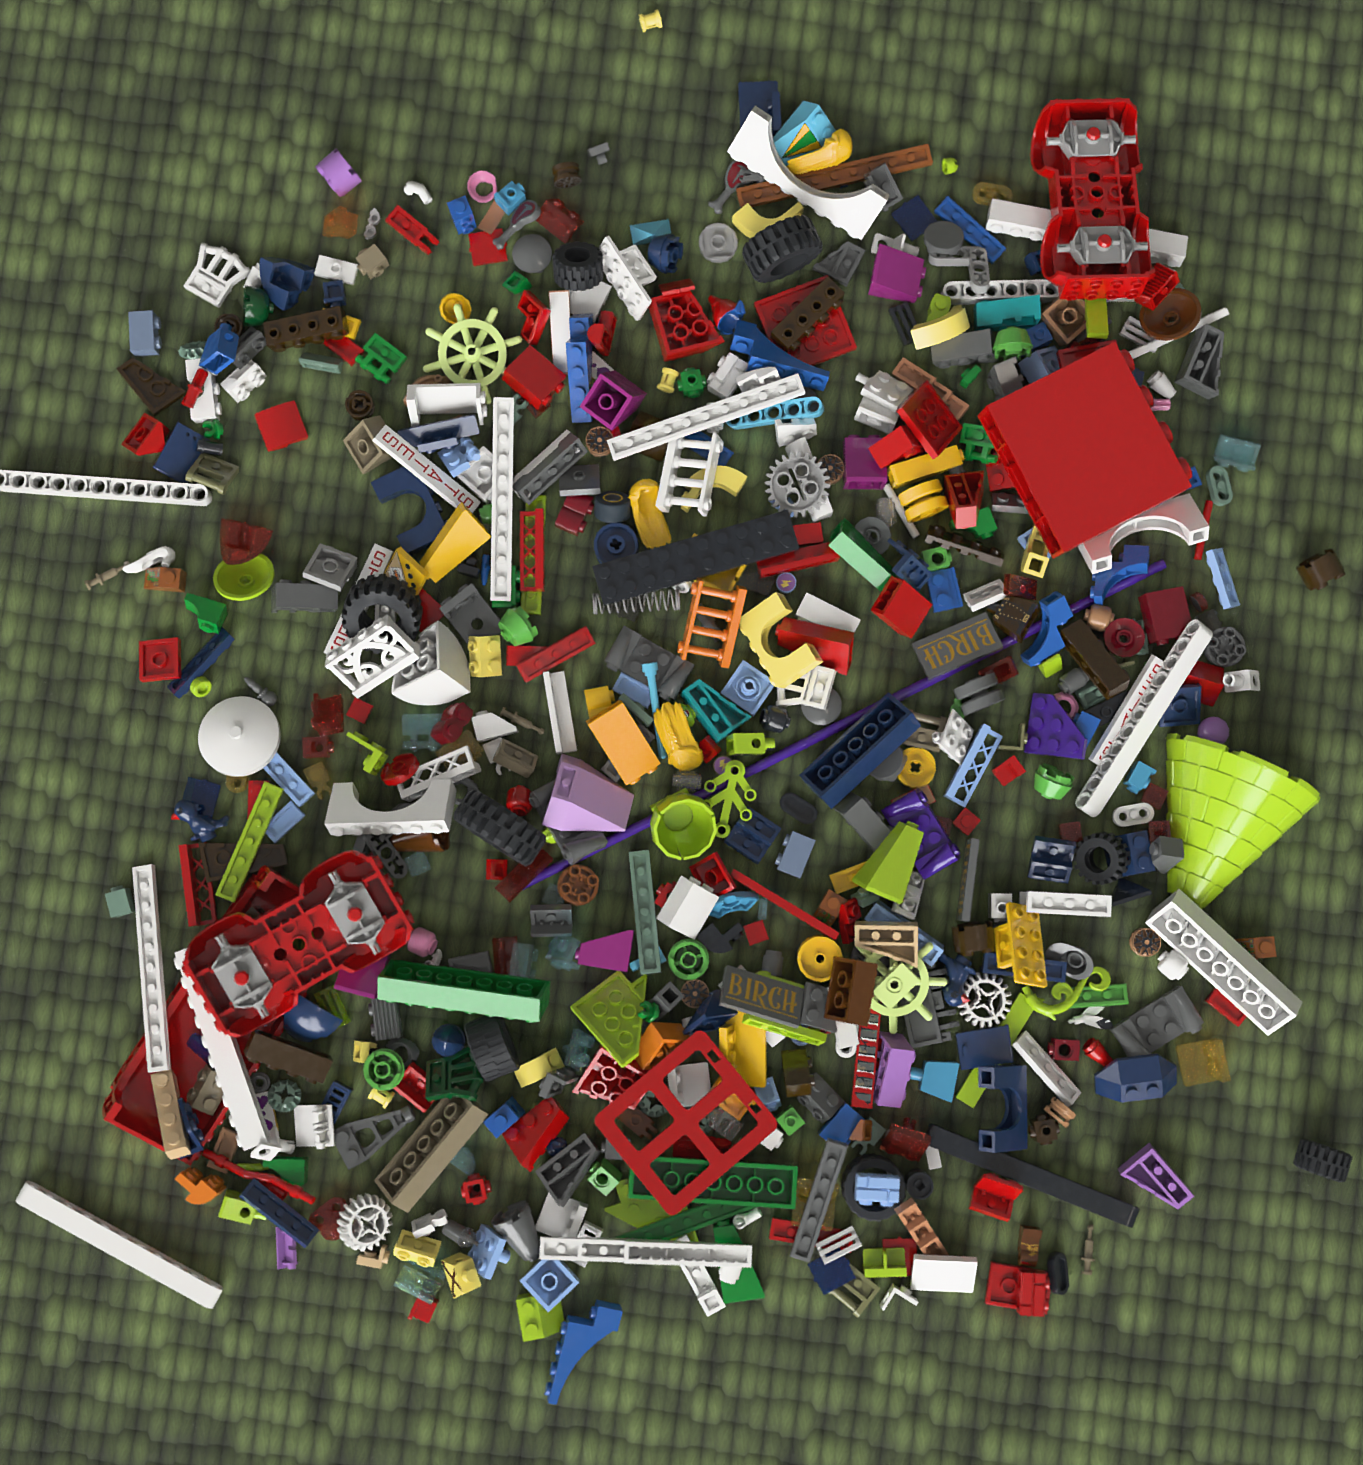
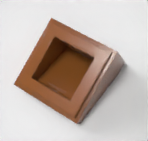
M860 1120L850 1135L849 1140L871 1141L872 1120Z

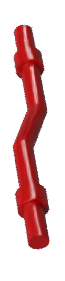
M207 1148L202 1153V1156L215 1162L216 1166L221 1169L226 1168L242 1178L270 1182L289 1192L290 1196L296 1199L300 1198L311 1205L316 1200L315 1196L303 1191L301 1186L297 1184L292 1185L274 1174L246 1170L229 1161L228 1157L222 1154L218 1155Z

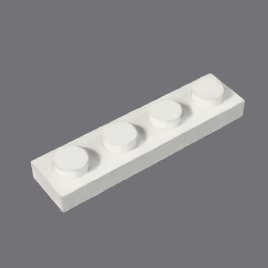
M1027 1031L1021 1033L1012 1046L1067 1107L1071 1106L1079 1097L1081 1091Z

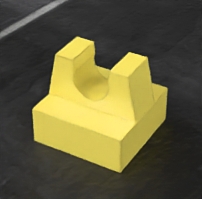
M354 1040L353 1061L365 1063L369 1056V1050L377 1048V1044Z

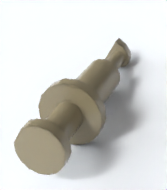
M129 561L123 562L124 565L117 569L112 568L100 575L95 573L96 578L90 581L85 580L84 582L88 590L98 583L101 586L104 585V581L118 575V572L123 570L124 566L130 564Z
M503 707L499 716L503 715L511 719L510 724L515 722L527 729L532 728L538 731L539 734H544L545 730L543 728L540 729L534 726L531 721L517 715V711L515 714H512Z
M1094 1224L1087 1227L1088 1238L1085 1240L1084 1257H1081V1260H1085L1082 1274L1092 1275L1091 1261L1095 1262V1259H1092L1094 1243L1092 1240V1230Z

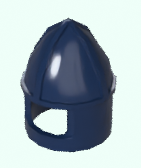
M455 1024L440 1026L432 1036V1044L435 1051L443 1057L458 1053L464 1048L466 1043L464 1031Z

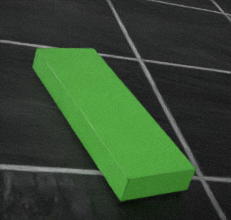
M1126 983L1110 984L1104 991H1095L1089 986H1084L1078 1000L1069 1009L1128 1005Z

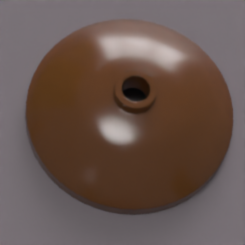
M1174 288L1153 311L1145 306L1141 307L1139 314L1141 327L1148 336L1157 340L1170 341L1182 338L1198 325L1202 313L1201 304L1192 292L1182 288Z

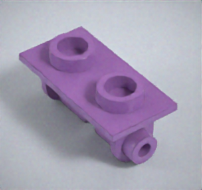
M276 1227L277 1269H296V1264H298L295 1247L296 1241L278 1227Z

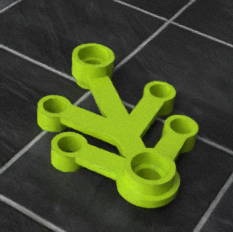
M738 760L728 762L723 774L713 780L706 781L704 785L707 792H713L719 784L729 779L726 789L709 800H704L710 804L711 808L724 800L720 822L716 824V836L719 838L727 837L731 831L728 820L732 801L739 810L740 818L743 821H749L752 818V811L745 806L735 790L736 783L738 782L745 792L744 797L748 801H753L757 793L744 777L745 766ZM737 767L739 769L738 774H733L731 768ZM709 782H712L714 784V789H708L707 784ZM748 791L754 792L753 798L747 797ZM748 811L750 817L744 818L742 813ZM720 826L725 827L726 832L724 834L719 833L718 828Z

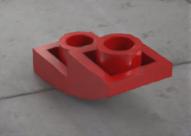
M507 645L506 666H516L519 662L548 646Z
M856 897L841 904L839 927L843 944H849L855 940V921L862 917Z

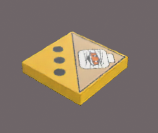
M402 547L395 550L384 572L386 577L393 575L399 581L403 579L408 582L407 586H412L416 590V595H419L429 576V573Z

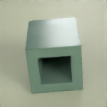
M123 885L110 888L111 892L105 894L111 918L136 912L130 888H123Z

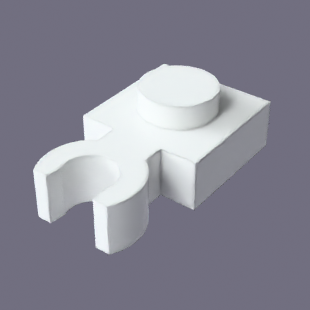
M502 737L482 745L490 764L495 763L493 762V757ZM497 764L496 771L499 775H502L501 765Z
M441 1209L434 1215L429 1213L411 1221L414 1237L417 1239L427 1236L435 1231L436 1226L447 1224L448 1220L445 1210Z

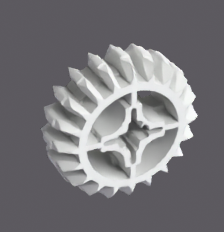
M976 972V979L969 975L970 983H964L967 997L973 988L975 999L970 1005L967 1002L957 1007H964L959 1013L960 1015L967 1013L964 1020L968 1022L972 1019L973 1026H976L979 1021V1026L984 1028L986 1021L987 1026L992 1027V1020L996 1024L1000 1023L997 1018L998 1016L1002 1019L1006 1018L1002 1013L1003 1010L1010 1012V1009L1005 1007V1005L1012 1004L1011 1000H1006V997L1011 996V992L1004 993L1008 985L1000 986L1003 982L1002 978L997 979L995 982L996 974H992L988 979V973H983V978H981L980 973ZM990 983L996 989L984 992L978 984ZM981 994L986 997L989 996L988 1000H986L988 1001L986 1003L987 1006L979 1002ZM999 995V1005L996 1011H994L992 1002ZM983 1007L989 1016H977L972 1010Z
M365 1193L363 1197L357 1194V1200L350 1198L351 1204L349 1206L343 1204L345 1211L339 1212L342 1218L336 1220L340 1225L336 1229L341 1233L339 1237L344 1241V1244L348 1247L351 1246L353 1250L365 1251L366 1248L372 1250L373 1244L380 1246L379 1240H386L385 1233H391L387 1227L393 1225L392 1221L389 1220L393 1215L389 1212L390 1207L377 1195L371 1196ZM361 1218L365 1220L366 1223L369 1224V1226L363 1224L364 1222L361 1221Z

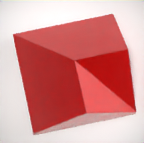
M144 413L121 445L138 456L158 453L165 446L164 438L170 430L157 419Z

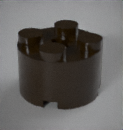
M1333 548L1324 550L1326 553L1324 555L1317 553L1295 567L1305 586L1310 591L1314 589L1320 590L1328 585L1327 581L1333 578L1337 580L1346 575L1345 568Z
M986 920L985 924L981 925L979 921L957 924V927L951 926L954 949L958 954L972 956L975 955L974 951H982V953L995 951L992 921Z

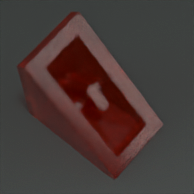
M1011 656L978 671L982 677L995 672L999 681L998 684L1019 675Z

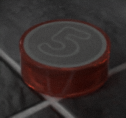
M1200 592L1190 595L1191 603L1198 612L1201 613L1208 609V603Z

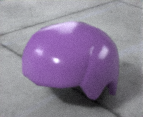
M1208 717L1199 724L1197 735L1199 738L1224 744L1229 737V727L1219 717Z

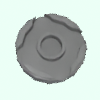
M724 223L708 225L699 236L700 252L705 259L712 263L726 262L737 251L738 238L736 232Z

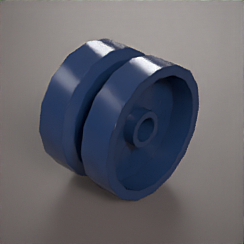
M610 523L603 526L597 532L594 539V551L598 562L601 564L638 553V539L634 531L622 523ZM619 545V549L615 550L613 546Z

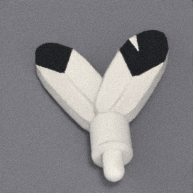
M1105 1006L1088 1007L1081 1015L1074 1016L1073 1019L1068 1020L1070 1024L1085 1023L1099 1029H1110L1113 1027L1112 1022L1108 1019L1096 1016Z

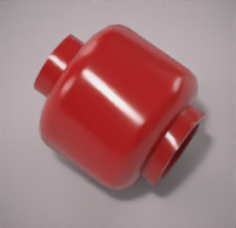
M522 785L509 789L506 796V808L519 817L529 813L532 809L529 801L531 791Z

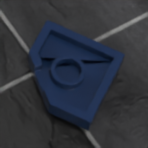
M1199 683L1182 685L1159 720V727L1200 724L1201 685Z

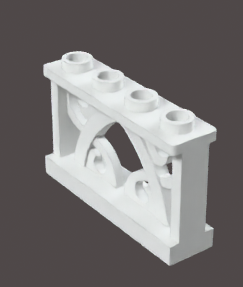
M386 615L383 618L376 619L368 628L361 629L352 639H346L337 649H331L326 654L325 667L330 669L352 690V694L358 699L419 659L421 646L416 641L413 642L391 620V617ZM384 631H389L393 635V639L391 642H388L387 633L385 637L379 635ZM397 640H398L405 648H403V647H401V646H399V645H396L395 643L397 642ZM362 649H383L381 655L382 664L378 665L372 662L361 663ZM388 651H390L389 655H392L389 659L386 657ZM344 658H347L348 661L343 662V664L346 666L353 665V667L344 668L338 662ZM367 668H372V669H373V670H371L370 672H367V671H366ZM355 672L358 680H355L349 673Z

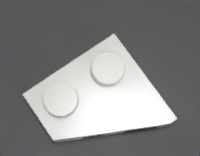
M814 418L791 419V423H782L781 419L775 420L776 439L779 447L787 446L803 437H806L807 440L817 435Z

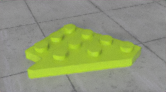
M616 971L570 1007L616 1062L624 1068L639 1056L643 1018H640L638 1013L644 1011V1008L639 1006V1004L645 1001L648 978L646 974L642 975L631 984L621 971Z
M628 1178L620 1180L616 1186L620 1202L604 1207L605 1212L636 1228L671 1216L666 1213L657 1200L628 1198ZM688 1206L684 1207L680 1212L687 1210ZM696 1231L687 1233L691 1242H699ZM681 1236L671 1239V1241H674L680 1238Z

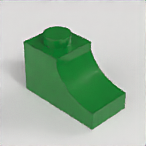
M989 506L979 510L975 527L956 529L953 520L949 523L951 531H968L975 536V539L982 538V540L993 537V533L998 529Z
M187 593L184 598L186 609L198 616L199 628L207 633L219 634L228 615L226 604Z
M275 1156L271 1161L263 1160V1167L275 1170L283 1180L292 1185L297 1184L301 1186L308 1182L309 1157Z

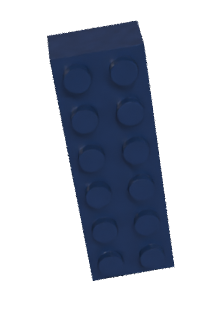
M888 692L799 776L832 809L921 727V724L908 708Z

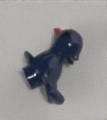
M190 800L178 801L171 820H182L190 825L192 832L195 834L190 838L191 841L198 840L199 838L202 843L217 837L216 829L228 825L230 820L228 815L219 820H214L198 813L202 809L198 807L199 804L193 803Z
M942 953L937 961L946 966L947 976L950 980V983L942 988L945 1001L954 1007L969 1002L970 1000L964 990V983L969 974L976 975V971L970 967L972 962L957 954L955 959L946 956L945 953Z

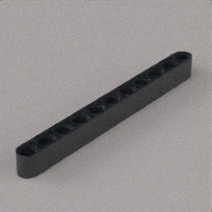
M932 1123L929 1124L922 1142L930 1147L1130 1228H1133L1140 1208L1006 1153L979 1151V1142Z

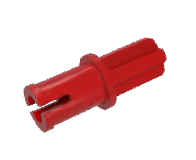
M198 368L191 384L187 385L189 388L181 402L183 405L194 408L200 393H203L201 389L208 376L206 370Z

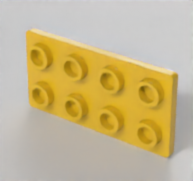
M1008 902L1006 903L1007 923L993 928L997 966L1002 969L1013 966L1015 983L1042 988L1047 987L1039 913L1026 912V905Z
M737 1011L738 1013L719 1028V1050L749 1087L764 1088L767 1085L766 1030L743 1024V1015L746 1013Z

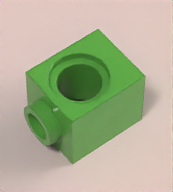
M942 547L925 550L919 554L920 558L929 565L927 569L930 572L946 569L950 566V562H952L950 551ZM932 556H940L942 562L940 564L934 563Z
M791 1104L775 1116L788 1136L805 1124Z
M604 1157L600 1162H594L589 1168L590 1174L587 1180L607 1196L619 1184L622 1173ZM600 1173L606 1174L607 1177H602Z

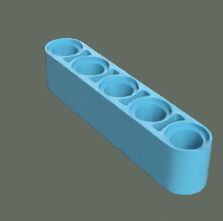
M813 396L792 399L756 411L759 412V418L756 421H751L750 416L752 413L741 416L736 424H731V420L726 423L732 429L739 430L775 424L777 419H781L782 423L797 418H817L823 414L824 405L819 398ZM812 403H819L817 411L811 412L809 410ZM794 405L799 406L798 413L791 415L790 408ZM779 409V415L771 418V410Z

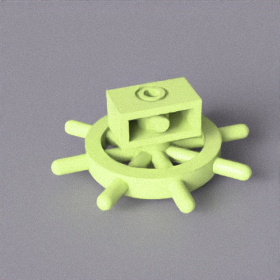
M931 942L926 943L918 951L917 969L920 977L913 973L911 969L914 966L902 961L898 963L897 960L890 958V967L887 968L879 960V958L885 955L855 946L866 958L865 962L878 964L877 970L883 975L875 978L871 1008L882 1015L889 1016V1032L891 1034L897 1033V1016L909 1014L915 1009L926 1020L930 1021L933 1018V1015L922 1002L927 995L929 986H945L948 980L944 977H929L927 968L922 959L933 949ZM915 985H920L918 993L914 996L910 990ZM903 997L908 1001L907 1004L898 1006V1002Z

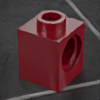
M1051 1038V1042H1048L1047 1047L1048 1055L1053 1060L1079 1061L1080 1040ZM1066 1044L1067 1052L1061 1055L1058 1050L1059 1046Z

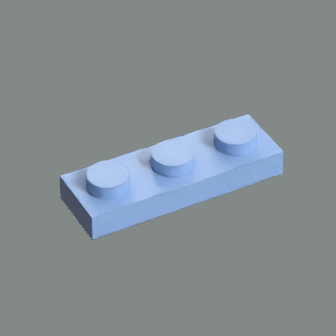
M1218 548L1206 551L1207 564L1213 574L1212 579L1219 593L1220 604L1223 606V609L1239 606L1240 603L1223 549Z
M278 752L263 768L299 807L304 805L315 794Z

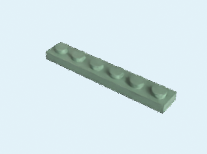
M649 850L629 852L640 974L661 973Z

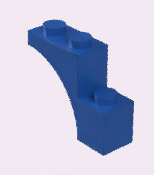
M1124 545V552L1119 554V562H1112V569L1092 574V581H1095V586H1091L1090 598H1094V604L1103 606L1104 599L1109 590L1122 579L1137 574H1148L1149 546Z
M1057 591L1039 601L1042 610V623L1039 634L1033 644L1020 655L1023 662L1030 667L1041 664L1045 658L1056 655L1062 648L1066 647L1056 626L1065 624L1069 618L1073 617V614L1065 596Z

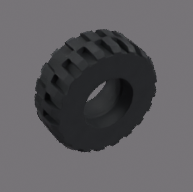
M475 789L467 792L454 811L453 818L459 824L524 866L532 864L546 842V836L500 803Z

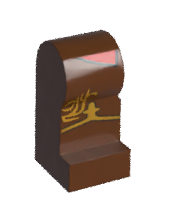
M1020 1225L1018 1265L1036 1267L1039 1242L1042 1236V1230L1039 1227Z

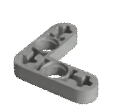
M961 246L956 254L962 256L961 258H955L949 254L929 253L928 261L931 265L968 266L971 290L977 294H984L988 291L990 276L987 252L984 248ZM979 268V269H982L983 271H982V272H978V271H975L974 269Z

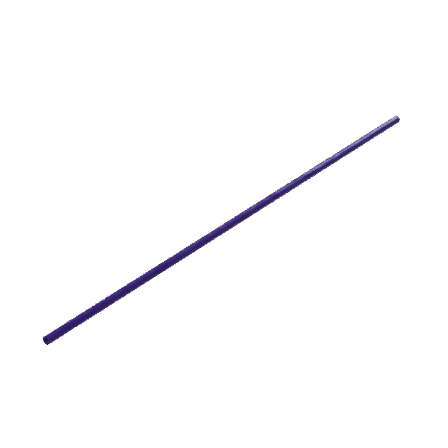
M1161 559L1149 565L1148 574L1132 575L1117 582L1109 590L1105 598L1165 569L1166 564L1164 560ZM1089 595L1069 605L1072 614L1093 605L1094 598H1090ZM1042 619L1031 625L1025 638L1040 631ZM1010 636L1000 640L1003 649L1017 643ZM999 651L928 680L925 677L891 695L900 702ZM877 702L745 767V779L852 726ZM729 779L719 784L713 792H707L703 788L692 795L699 796L704 800L726 789ZM714 784L707 786V788L710 790L714 789ZM652 814L627 826L625 832L617 831L605 837L608 843L604 848L588 854L576 863L650 827ZM564 858L513 885L518 893L572 865Z

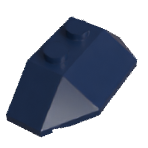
M1158 1053L1116 1058L1100 1072L1098 1071L1094 1074L1095 1093L1121 1103L1162 1098L1177 1084L1176 1064Z

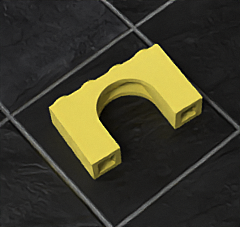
M775 592L741 616L739 628L750 640L749 646L755 653L757 652L760 657V665L765 670L767 669L770 675V682L775 687L786 688L821 664L823 660L814 645L808 643L786 657L779 658L772 653L768 644L769 632L775 623L793 611L785 596Z

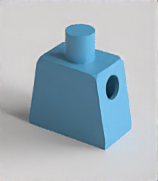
M924 1060L922 1069L911 1067L910 1079L919 1081V1090L952 1102L959 1063L955 1061Z

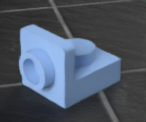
M773 1077L767 1078L766 1087H754L756 1095L770 1112L782 1106Z

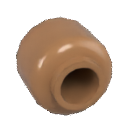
M1093 604L1091 609L1086 608L1083 620L1087 621L1092 630L1105 632V629L1114 620L1115 614L1112 613L1110 607Z

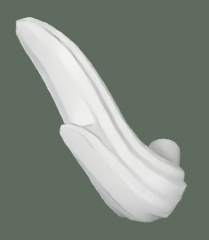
M166 546L157 548L146 553L144 557L124 566L123 570L127 573H137L162 562V567L169 568L171 562L175 561V551Z

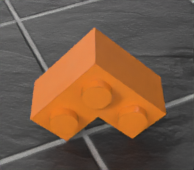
M651 1022L641 1036L639 1056L635 1058L642 1070L653 1068L690 1037L683 1034L684 1027L681 1023Z

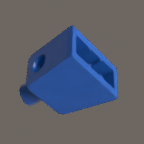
M221 323L219 329L208 337L199 362L200 367L217 375L235 361L239 336L231 332V325Z
M512 1096L487 1117L483 1124L497 1138L525 1113V1110Z

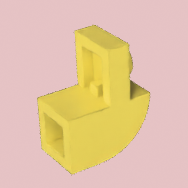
M554 1048L521 1064L519 1070L514 1071L522 1088L547 1076L548 1072L564 1067V1064L557 1049Z

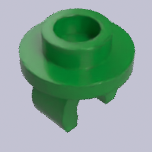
M214 419L212 422H203L202 428H209L211 430L204 433L205 438L213 436L214 439H219L220 435H223V424L218 419Z
M643 1001L639 1004V1006L645 1008V1011L638 1013L640 1018H645V1021L648 1023L658 1018L660 1010L657 1003Z

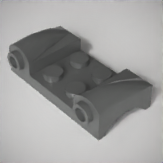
M623 626L604 660L607 664L606 667L614 672L619 670L647 686L648 679L645 676V672H642L641 664L657 662L658 670L657 675H655L657 692L660 693L659 697L668 702L670 699L675 702L695 666L687 660H682L680 656H676L647 640L626 626Z
M555 780L532 791L529 795L532 807L537 810L542 820L550 801ZM547 827L561 849L563 857L570 865L575 864L588 854L604 848L608 843L602 831H560Z
M1176 986L1113 1025L1110 1031L1122 1046L1127 1057L1152 1054L1153 1051L1184 1032L1194 1034L1203 1028L1201 1025L1204 1021L1183 987Z

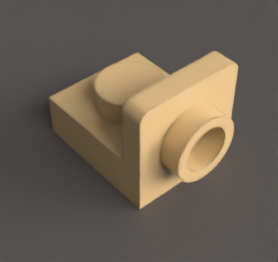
M384 1244L381 1247L379 1256L374 1251L365 1250L364 1253L361 1252L358 1255L356 1264L381 1269L384 1263L387 1264L389 1261L390 1251H387L388 1245Z

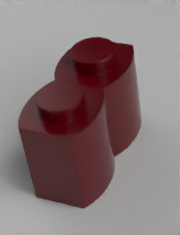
M589 495L567 496L555 521V527L578 537L580 532L583 533L587 526L585 520L588 514L592 515L595 509L594 498Z
M464 702L449 705L444 710L441 720L433 726L430 736L440 745L455 742L460 737L463 726L470 722L473 710Z

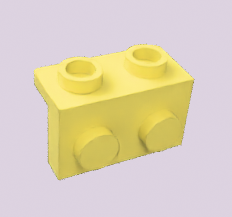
M500 635L469 636L470 676H501Z
M402 1229L398 1242L394 1247V1255L403 1261L411 1260L417 1262L422 1267H434L442 1241L426 1236L416 1239L412 1232Z

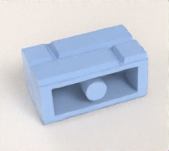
M856 1172L855 1200L859 1201L861 1205H872L873 1201L880 1202L881 1206H893V1203L899 1202L900 1177L892 1174Z

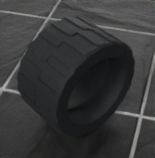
M485 1015L465 1024L468 1045L478 1070L485 1081L489 1082L519 1070L520 1063L517 1051L503 1017H488Z
M873 1153L863 1154L853 1159L846 1166L842 1174L841 1192L845 1202L853 1213L868 1221H881L890 1218L893 1214L895 1215L896 1211L894 1209L903 1203L906 1196V1183L902 1173L890 1159L882 1155ZM874 1167L884 1170L887 1174L898 1175L900 1177L899 1202L893 1203V1206L878 1205L871 1207L859 1204V1201H856L854 1197L856 1172L861 1173L865 1169Z

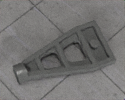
M408 1104L399 1110L352 1121L334 1130L335 1145L348 1170L369 1159L407 1123L416 1120V1115ZM385 1119H390L393 1129L385 1135H381L376 1124ZM371 1128L375 1135V1140L368 1147L364 1148L361 1146L356 1132L360 1129Z

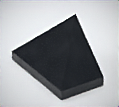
M1120 878L1111 895V906H1117L1151 895L1152 892L1145 887Z

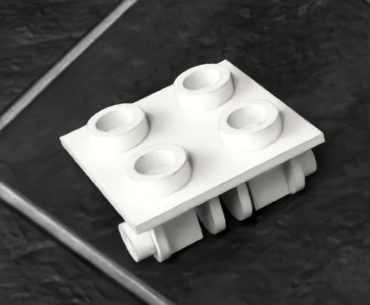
M952 709L944 731L934 732L932 734V741L939 744V748L944 753H947L950 759H954L961 765L974 730Z
M332 1104L298 1105L294 1109L296 1147L317 1146V1149H324L325 1146H335Z

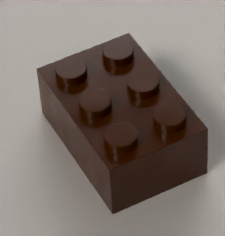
M834 956L824 1018L868 1027L878 964Z

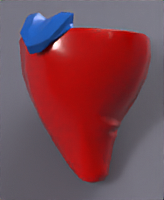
M710 295L708 301L712 308L713 321L722 335L733 334L732 330L735 328L737 320H742L745 314L744 303L741 300L735 303L729 299Z

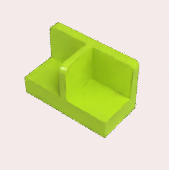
M864 1248L863 1271L865 1278L907 1277L904 1248Z

